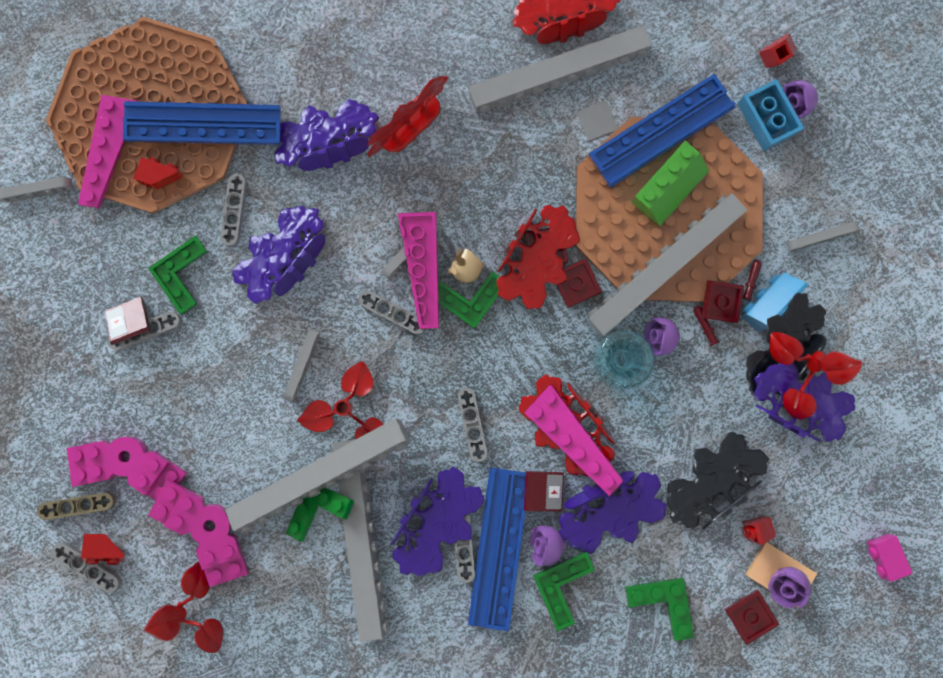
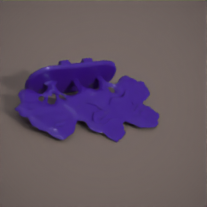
M348 99L339 107L338 113L334 118H330L328 112L323 110L317 111L315 107L309 105L301 114L302 122L300 124L292 123L291 121L281 123L280 142H282V145L274 152L276 163H283L291 167L297 162L299 157L303 156L298 163L299 168L304 171H312L322 167L326 169L332 168L333 163L342 160L344 163L351 161L350 157L359 155L369 148V140L365 137L357 136L359 134L372 136L376 132L375 123L380 117L377 116V113L371 112L369 106L359 104L351 99ZM355 127L354 134H351V137H349L348 132L350 128ZM343 138V139L346 140V141H343V142H340V143L331 145V142H332L334 139ZM306 148L307 152L304 153L302 149ZM315 148H323L314 152Z
M304 206L282 209L278 218L280 233L277 236H274L272 233L263 234L262 237L250 236L248 249L253 254V258L242 260L233 269L232 276H234L235 284H249L247 297L252 302L258 304L259 301L269 300L272 295L271 287L274 283H276L275 293L277 296L286 294L297 281L301 282L305 278L303 273L309 266L313 267L316 264L315 258L323 249L326 240L325 235L318 234L309 241L311 234H317L324 227L323 221L318 217L319 209L314 207L307 209ZM301 231L305 233L306 238L303 239L305 242H302L300 239ZM298 247H304L293 260L291 258L293 250ZM290 264L286 271L281 275L280 270ZM271 275L275 277L274 280L270 279Z
M794 363L790 365L774 364L769 366L765 373H759L754 378L757 384L754 392L755 399L758 401L770 400L773 405V409L770 411L760 405H756L757 408L770 414L769 419L802 438H805L807 435L821 443L820 439L810 434L812 430L819 429L826 442L833 441L834 439L841 440L847 429L842 416L849 415L855 410V397L844 391L831 394L830 390L833 383L827 379V372L821 373L819 377L813 376L804 390V393L812 395L817 402V409L814 414L804 418L809 420L806 431L794 425L795 418L792 417L788 422L778 415L780 408L784 406L782 401L785 392L790 388L800 392L804 384L798 381V369ZM770 392H772L771 398L768 396ZM776 392H779L781 395L779 404H777L778 400H775ZM818 420L821 421L819 425H815Z
M455 467L439 472V486L435 491L428 490L433 481L431 477L418 497L414 495L410 503L412 508L408 514L404 512L401 516V525L390 545H393L400 534L405 535V545L398 546L392 553L393 560L400 565L401 574L409 575L413 573L421 576L427 573L439 572L442 570L443 555L439 544L443 541L447 544L457 543L459 539L462 541L471 539V525L465 521L464 516L477 512L484 503V495H482L480 487L469 486L464 488V473ZM440 493L443 495V497L439 498L436 495ZM424 495H427L432 505L426 508L425 511H420L417 507ZM413 513L423 519L421 528L416 531H411L406 526ZM410 536L416 539V548H413L411 546L409 541H411L412 539L410 538ZM406 546H409V552L406 551Z
M626 471L619 473L624 480L619 486L621 487V494L608 496L598 484L592 487L589 484L582 487V492L569 498L564 503V507L567 509H574L580 506L581 508L577 514L568 512L560 516L561 529L559 533L562 539L568 541L570 547L581 549L583 552L586 551L590 554L600 545L604 531H610L612 537H623L625 541L633 543L639 533L637 525L639 521L651 524L662 520L665 516L667 505L660 499L654 498L661 487L657 474L651 475L642 472L638 475L634 484L628 485L627 483L635 475L634 472ZM627 489H631L633 493L629 494ZM601 496L603 497L604 504L601 507L591 508L588 506L589 502ZM584 510H586L587 519L585 522H581V514H585ZM589 510H593L594 514H590ZM578 516V521L575 522L574 518Z

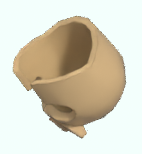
M460 247L447 274L452 273L457 280L463 283H472L478 279L485 263L481 262L468 249L462 252Z

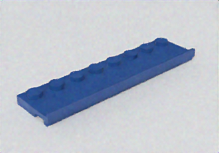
M713 74L593 150L588 156L609 185V188H612L732 111L736 107L735 102L731 101L726 94V89L717 76Z
M123 102V140L125 142L280 145V105Z
M490 467L468 625L480 626L509 632L525 519L524 493L526 472Z

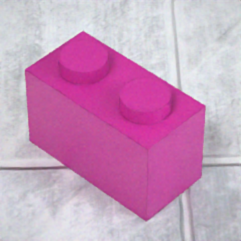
M886 534L867 542L869 547L868 553L876 563V572L880 578L893 582L913 574L897 536Z

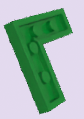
M196 235L148 268L181 315L198 305V303L177 273L208 252Z
M492 271L471 301H468L439 280V304L475 329L499 296L496 280L500 276Z
M325 487L320 490L321 493L311 498L308 496L303 499L304 502L297 505L285 534L304 542L318 507L347 520L355 501Z
M586 551L533 575L557 632L575 624L559 586L595 571Z
M684 578L625 586L629 608L667 602L673 640L680 641L694 638Z

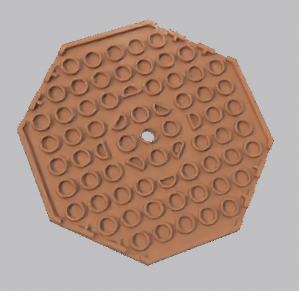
M142 17L130 26L125 25L113 31V34L105 38L102 36L90 42V45L82 49L77 48L71 52L46 122L51 128L55 141L76 179L79 190H81L102 95L137 100L139 102L247 104L214 38ZM124 142L121 149L122 154L120 159H117L114 167L115 172L109 182L104 199L154 214L225 179L237 144ZM141 157L149 159V157L161 161L160 164L167 165V163L179 167L178 170L183 174L181 179L158 190L142 185L133 179Z
M630 117L601 145L645 117ZM714 123L685 140L700 152L709 172L660 227L632 204L631 201L681 144L612 188H609V185L589 156L577 166L575 223L580 241L575 244V247L616 289L623 282L628 284L633 279L630 276L638 269L643 271L647 267L645 263L653 256L657 259L661 255L659 251L667 244L672 246L675 243L673 239L678 234L688 232V226L693 221L697 220L699 222L704 217L701 214L709 207L714 209L717 206L715 202L723 195L728 197L733 193L747 211L651 294L646 301L703 303L707 280L729 283L763 251V172Z

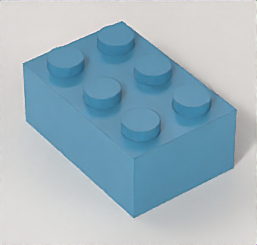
M777 79L744 95L737 103L764 152L796 136L804 129Z

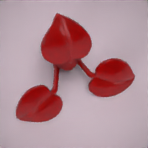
M772 332L770 335V353L774 360L784 365H790L794 360H807V368L811 371L800 392L790 388L783 396L785 410L795 419L808 418L817 409V402L814 397L804 393L815 372H819L822 369L823 372H827V379L831 383L843 385L852 381L862 367L863 361L854 359L841 352H830L826 355L821 351H816L812 356L807 354L804 357H799L803 354L804 348L797 339L783 333Z
M356 363L345 372L341 380V388L344 392L351 394L345 400H338L334 405L333 412H331V407L327 402L316 400L305 408L298 418V422L311 431L325 432L334 424L333 415L337 413L341 416H349L362 425L357 428L355 439L384 425L379 419L374 417L368 418L364 423L352 414L353 406L349 401L354 397V394L360 397L365 396L373 388V377L366 363Z
M195 562L193 566L185 571L181 579V588L190 597L182 602H178L177 606L167 604L160 607L148 621L144 632L153 635L159 640L170 641L179 633L180 622L194 625L200 628L194 636L197 646L204 652L216 653L221 648L223 640V627L221 623L214 618L205 620L203 625L185 619L187 611L183 605L193 600L194 596L198 599L204 598L210 588L205 571L201 569L199 562Z

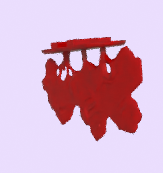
M520 0L519 5L514 10L516 18L513 19V27L521 28L526 35H533L538 31L539 27H544L537 35V41L540 44H550L556 41L564 43L568 41L569 37L575 35L578 38L585 36V32L602 25L607 18L605 11H613L616 3H619L620 0ZM561 16H566V17H568L567 19H564V20H561V21H558V22H555V23H554V21H555L556 18H558V17H561ZM543 17L548 20L549 24L547 22L543 24L538 19Z
M442 75L429 80L420 95L397 108L392 120L371 136L368 145L373 146L367 153L368 158L378 153L382 148L388 152H400L412 143L423 130L430 126L440 113V102L435 96L442 92L445 83L449 79L447 76Z
M551 205L544 206L541 209L542 221L532 224L531 221L537 212V208H535L526 223H522L513 235L516 239L507 245L504 250L507 254L497 272H500L506 263L510 266V272L496 280L500 297L510 301L518 296H522V301L527 309H538L543 306L547 296L545 283L549 282L557 285L567 280L566 273L562 270V258L557 256L556 252L558 249L571 248L579 243L580 239L576 230L575 220L568 216V209L564 205L558 208ZM545 219H548L549 223H544ZM542 226H549V230L546 232H541L538 228L541 229ZM526 230H531L535 234V242L531 246H526L520 242ZM516 246L522 249L521 260L511 261L509 258ZM514 268L518 269L519 273H515Z
M545 374L536 382L537 396L529 395L521 398L519 411L528 421L532 420L525 414L526 410L549 385H552L562 399L566 400L565 403L570 410L573 400L576 399L585 412L582 414H578L573 410L571 412L574 413L580 424L583 419L590 416L598 428L593 433L588 432L589 435H591V438H596L594 442H596L598 447L600 446L604 456L610 462L614 459V450L608 446L601 445V434H604L612 444H616L612 435L603 425V417L600 413L595 415L591 409L592 403L589 399L584 400L569 382L567 387L572 395L566 396L562 392L561 379L549 377V375ZM540 428L535 432L536 446L545 447L549 445L550 448H560ZM566 455L565 464L569 474L588 476Z

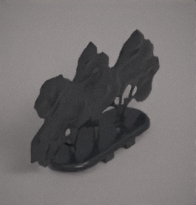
M796 293L788 304L786 318L779 315L767 318L769 331L767 332L766 341L770 344L771 333L779 332L797 339L802 344L804 352L799 357H804L807 354L812 356L816 351L822 352L827 341L825 336L822 334L811 335V333L824 326V316L827 311L820 304L809 308L808 294ZM805 330L808 332L807 337H806V335L804 334V331H805ZM770 347L766 351L758 350L747 356L746 380L750 384L749 391L751 395L754 394L757 388L754 378L759 373H765L769 366L778 364L770 353ZM794 360L793 362L798 369V381L804 380L808 375L806 373L808 370L807 360Z
M729 432L720 441L718 454H714L708 448L694 449L696 462L693 464V473L697 476L696 480L677 479L668 482L667 491L669 495L667 497V506L671 510L670 518L672 522H681L687 528L694 529L700 522V515L710 514L711 520L702 527V530H704L720 516L724 519L733 512L731 507L735 504L740 506L749 498L746 495L763 482L760 480L752 487L748 484L749 477L767 473L769 458L761 449L747 451L745 449L744 435L736 434L735 432ZM741 472L745 474L744 479L740 475ZM735 484L744 486L747 491L734 500L730 492ZM717 495H724L730 502V505L721 512L716 511L712 507L713 499ZM707 498L710 499V504L706 503ZM697 503H702L705 506H707L708 509L704 507L703 510H700L696 508L695 505ZM693 511H698L699 514L694 515Z

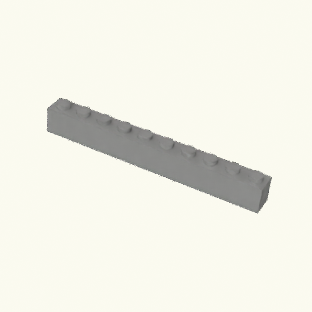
M643 25L468 86V94L475 113H486L493 107L506 106L510 101L523 100L527 95L540 94L544 89L557 88L561 83L567 81L568 83L574 82L581 76H591L596 71L601 69L603 71L608 70L615 64H625L635 57L638 59L643 58L648 54L652 45Z
M733 193L728 197L723 195L715 202L717 206L714 209L709 207L701 214L704 217L699 222L697 220L693 221L688 226V232L678 234L673 239L675 243L672 246L667 244L659 251L661 255L657 259L653 256L645 263L647 267L643 271L638 269L630 276L633 279L628 284L623 282L617 288L618 293L612 296L610 294L602 301L604 305L601 308L595 307L588 313L590 317L586 321L600 337L605 336L747 211Z
M395 418L225 509L232 530L241 531L242 533L249 532L253 529L254 525L268 522L270 520L269 517L274 514L276 516L283 514L287 511L286 508L291 505L293 507L300 505L304 502L303 499L308 496L310 498L317 496L323 488L334 487L340 479L351 478L357 470L368 469L372 466V462L376 460L382 461L389 457V453L405 449L407 447L406 444L410 443L411 440L402 421Z
M354 440L332 443L333 452ZM359 469L354 472L355 475L351 478H342L338 481L339 493L355 501L348 519H343L359 642L380 640L389 632L388 620H385L386 602L382 598L384 586L379 576L381 564L377 560L376 555L378 543L374 540L375 523L371 519L373 507L368 497L370 485L366 481L365 475L367 469Z

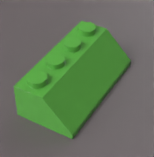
M684 141L638 192L631 203L660 227L709 172L700 152L687 141Z

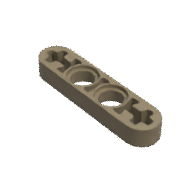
M105 492L45 502L39 505L37 515L42 520H50L112 509L116 505L117 499L113 493ZM85 499L91 501L89 510H85L82 506V502ZM110 499V503H107V505L105 503L97 505L99 500ZM66 502L72 506V510L69 513L63 511V505ZM57 507L56 512H44V509Z

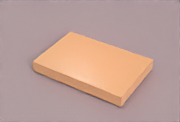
M766 542L761 546L745 575L768 589L772 575L780 568L794 567L806 574L810 584H812L817 573Z

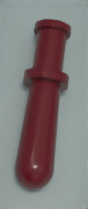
M755 260L752 263L748 282L745 283L746 289L744 296H742L743 300H752L751 296L753 290L757 287L755 284L762 267V263L759 260Z
M696 306L693 312L702 326L703 334H706L710 346L719 343L713 332L714 328H711L708 319L701 318L702 307Z

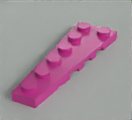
M107 95L101 96L78 201L80 206L100 209L109 187V182L115 172V164L117 159H120L121 149L125 142L123 140V102L139 101Z
M398 213L419 329L439 328L437 213Z
M549 385L526 410L525 414L610 496L624 480L589 436L586 429L580 424L574 413L568 408L556 389Z

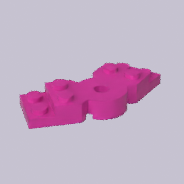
M120 437L111 443L109 441H99L66 448L72 487L111 480L116 475L127 476L130 486L156 501L168 479L180 485L188 474L159 452H147L146 444L135 437ZM126 452L130 454V459L128 461L124 459V454Z
M168 479L148 516L165 524L164 527L181 535L190 533L192 538L199 543L196 553L201 569L205 571L209 587L248 575L249 571L238 536L229 533L231 524L225 512L226 508L218 504L205 505L203 496ZM207 520H212L215 523V529L207 527Z

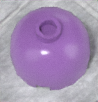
M796 80L783 86L785 87L783 91L799 119L808 116L816 108L818 93L811 83Z
M651 318L653 319L652 322L646 324L644 331V342L648 341L649 346L646 350L650 355L663 356L673 352L680 341V333L676 324L666 318Z
M537 526L532 529L530 546L534 545V553H531L534 563L537 566L556 563L565 550V541L562 539L561 534L551 526Z
M794 567L778 569L772 575L768 584V590L770 589L772 599L786 608H792V606L802 608L807 604L811 594V584L806 574Z

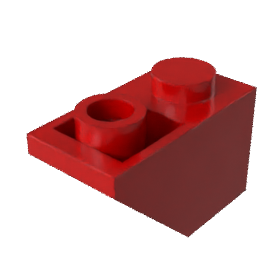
M787 33L760 50L759 54L765 67L770 68L779 66L793 57L797 48L790 33Z
M141 157L133 179L142 185L158 190L181 179L183 174L178 170L179 167L167 163V165L160 164L161 161L149 157V159Z
M764 515L742 521L744 526L742 527V533L748 541L762 545L776 537L771 517Z
M84 534L81 559L86 561V564L97 565L99 561H107L108 565H118L120 562L125 561L124 554L105 534Z

